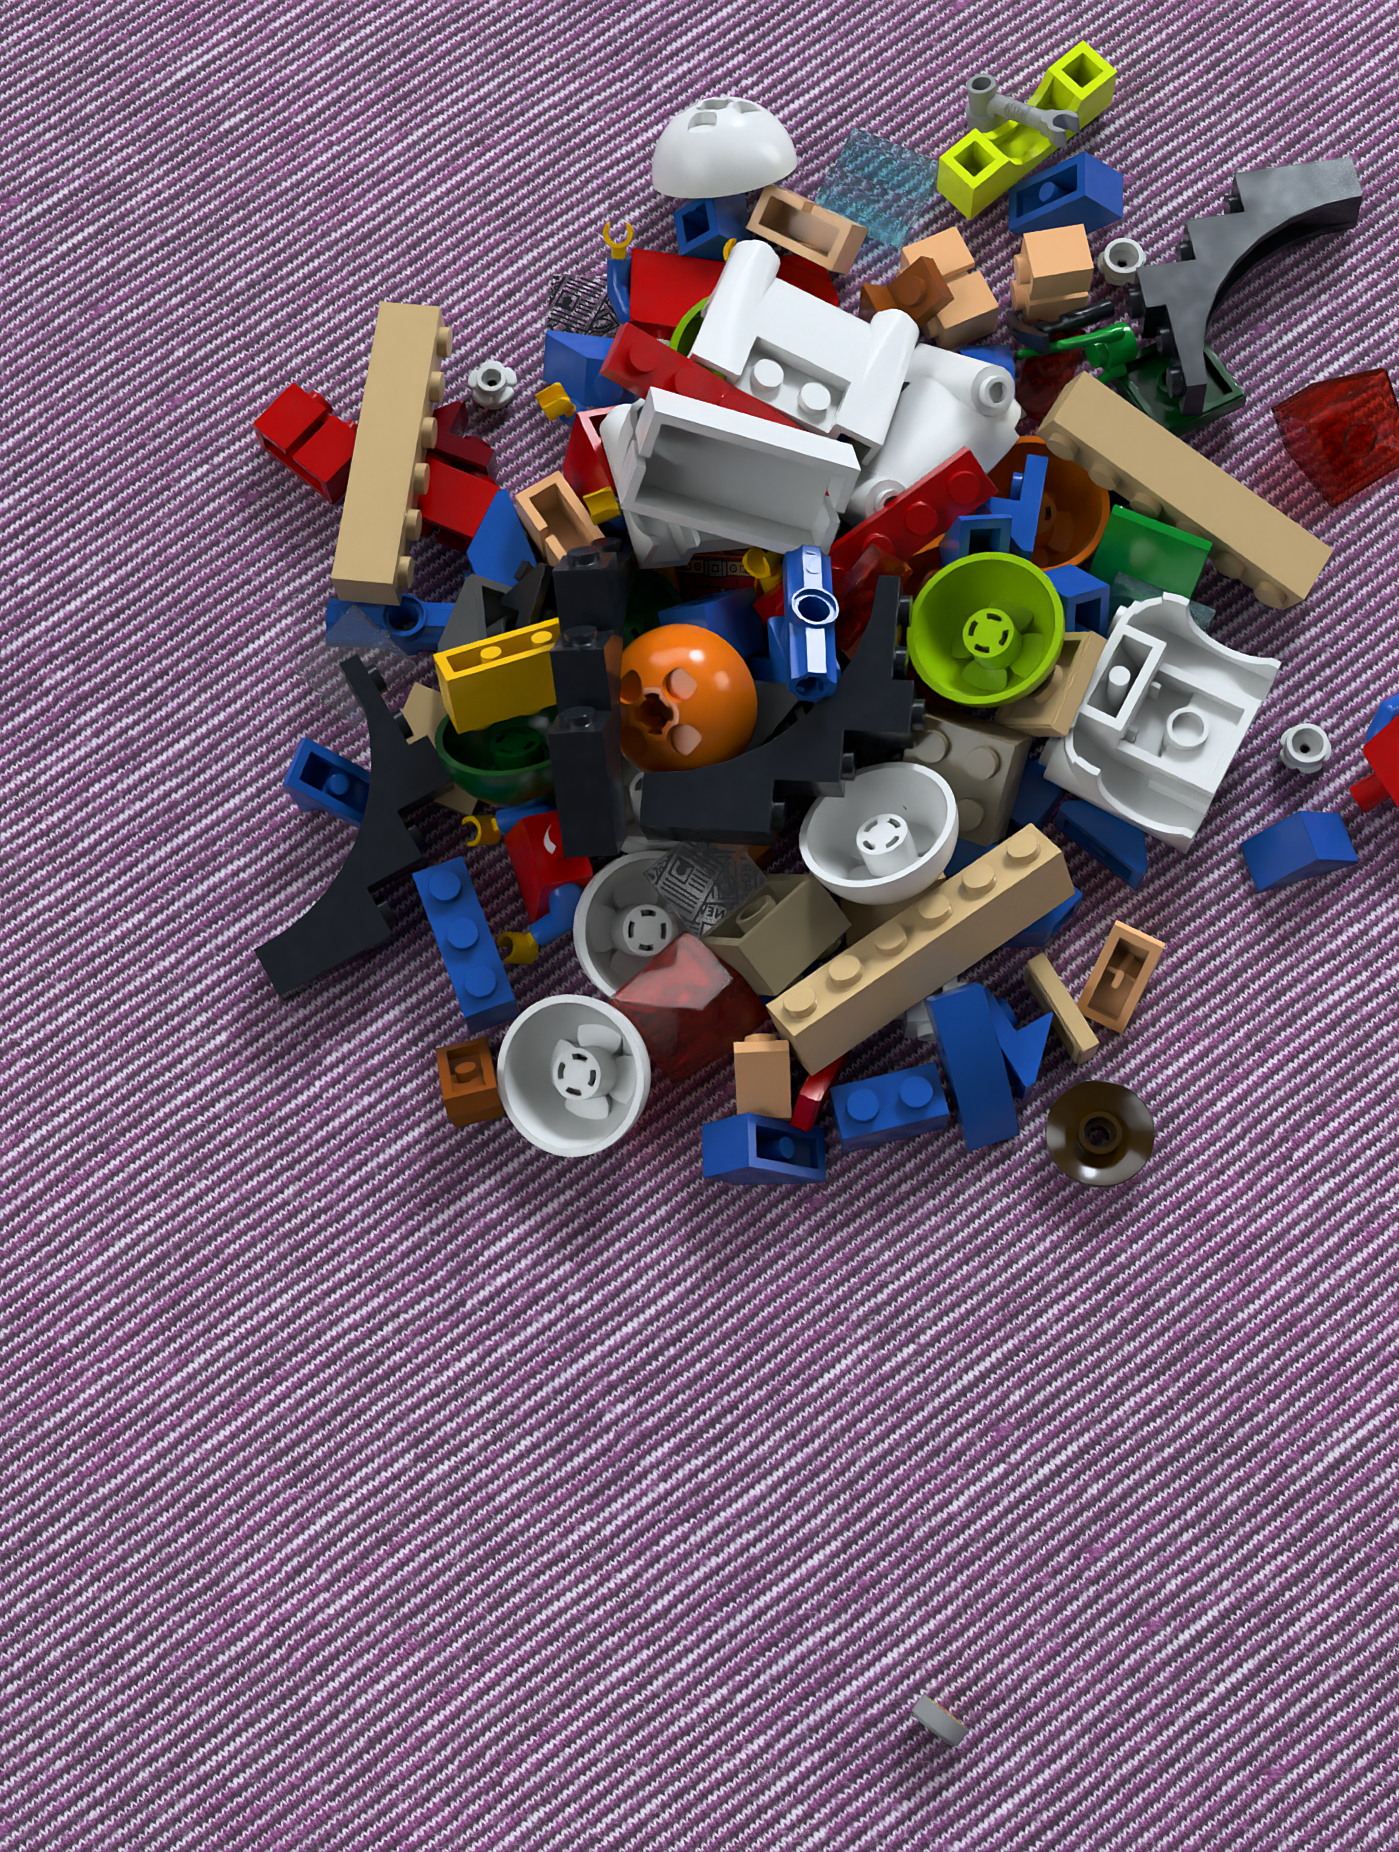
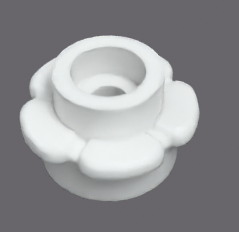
M1118 238L1110 242L1105 251L1100 253L1097 266L1098 270L1105 274V280L1112 285L1124 286L1127 282L1134 284L1136 267H1144L1143 264L1146 263V256L1136 241L1128 238ZM1124 262L1127 266L1119 267L1117 263Z
M498 361L484 362L480 369L473 370L468 378V388L473 391V399L487 409H500L506 406L514 396L513 387L517 385V377L514 371L509 367L504 368L502 363ZM495 380L497 384L490 387L488 382Z
M1304 723L1289 728L1280 739V744L1283 746L1280 751L1282 762L1290 769H1299L1303 774L1319 771L1322 768L1323 761L1326 762L1330 758L1331 744L1328 741V737L1320 727L1314 724ZM1303 745L1307 746L1309 752L1302 753L1300 747Z

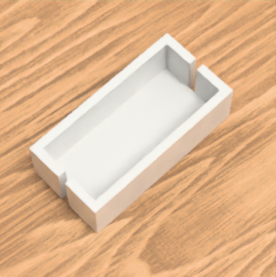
M650 386L635 428L637 441L631 440L617 480L620 507L624 510L784 555L787 551L798 549L802 544L821 546L822 552L828 555L840 525L837 512H845L861 469L853 446L850 444Z

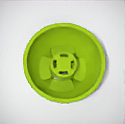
M1003 552L972 554L960 558L938 571L918 594L913 604L911 627H907L909 656L922 680L940 696L957 704L974 708L1004 706L1032 693L1046 680L1054 669L1065 638L1064 610L1058 592L1051 580L1040 568L1030 561Z

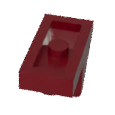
M458 400L435 409L433 417L437 419L436 445L434 449L427 448L426 453H434L443 457L453 468L468 474L472 471H477L495 481L499 473L495 450L491 449L490 445L480 438L474 436L462 438L469 423L465 401Z

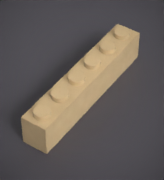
M380 301L331 580L339 600L400 606L403 587L410 588L412 585L414 560L413 557H409L411 540L418 541L421 534L422 513L421 510H417L419 494H427L429 487L430 468L429 464L425 463L427 448L434 449L436 445L437 419L433 417L435 403H442L444 398L445 375L440 370L442 358L450 357L453 343L452 328L445 327L442 311L439 306Z
M1086 371L1081 372L1065 385L1035 433L1046 442L1047 448L1054 455L1064 460H1072L1088 472L1089 478L1096 485L1107 490H1114L1130 502L1131 508L1136 513L1213 542L1208 558L1213 561L1215 569L1229 578L1242 581L1254 590V595L1260 602L1269 607L1284 610L1303 601L1333 552V549Z
M1032 823L1028 824L766 1004L781 1040H789L790 1053L811 1076L815 1075L1076 894L1063 852Z

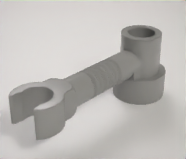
M989 74L975 75L967 82L969 102L966 104L965 111L970 131L975 128L981 133L993 131L1006 123L1007 118L1039 130L1042 136L1048 138L1049 142L1057 147H1067L1064 129L1080 133L1079 117L1071 110L1057 111L1050 109L1044 111L998 94L996 80Z

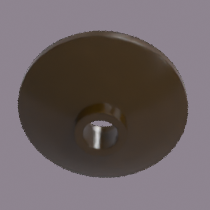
M1091 1080L1072 1086L1054 1102L1046 1121L1045 1139L1052 1160L1069 1178L1091 1187H1112L1130 1180L1145 1166L1153 1150L1155 1129L1147 1106L1133 1091L1115 1082ZM1093 1130H1101L1106 1134L1108 1143L1101 1147L1094 1146L1088 1139V1133Z

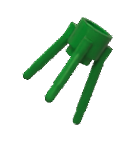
M1125 322L1113 324L1090 334L1049 343L1050 354L1084 347L1090 365L1093 368L1101 367L1105 370L1104 373L1096 378L1104 385L1127 375L1125 363L1135 360L1138 354L1134 333ZM1029 348L1020 349L1016 353L1019 359L1042 356Z

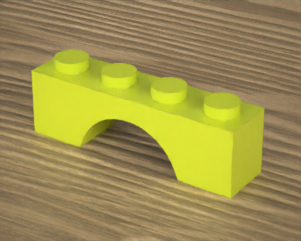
M1082 40L1047 69L1040 85L1026 104L1044 111L1050 109L1057 111L1071 110L1078 115L1081 130L1111 105L1117 71ZM1008 120L1002 126L987 133H981L975 128L939 157L936 189L968 220H972L1059 147L1052 145L1048 138L1041 135L1039 130L1012 120ZM1064 129L1066 141L1076 134V132Z

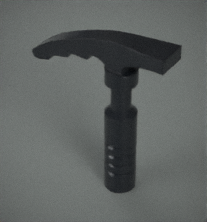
M1104 299L1061 314L1058 320L1050 323L1044 320L1035 323L1033 326H1028L1025 322L1020 321V318L1016 316L1014 311H1006L1007 329L1018 342L1045 356L1050 354L1049 340L1052 339L1054 334L1059 332L1068 334L1114 317L1115 309L1109 299Z

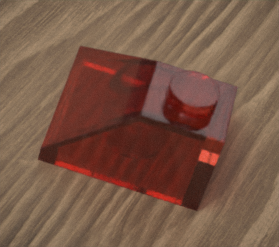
M1377 368L1311 383L1271 408L1286 452L1327 504L1333 508L1399 468V405L1387 369Z
M683 931L606 1000L609 1005L620 1011L635 1026L644 1041L648 1055L671 1083L682 1080L734 1051L733 1042H744L746 1036L751 1035L771 1017L766 1006L742 975L688 931Z

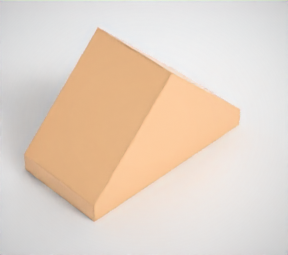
M1116 920L1076 1004L1082 1015L1122 1034L1158 964L1166 944Z

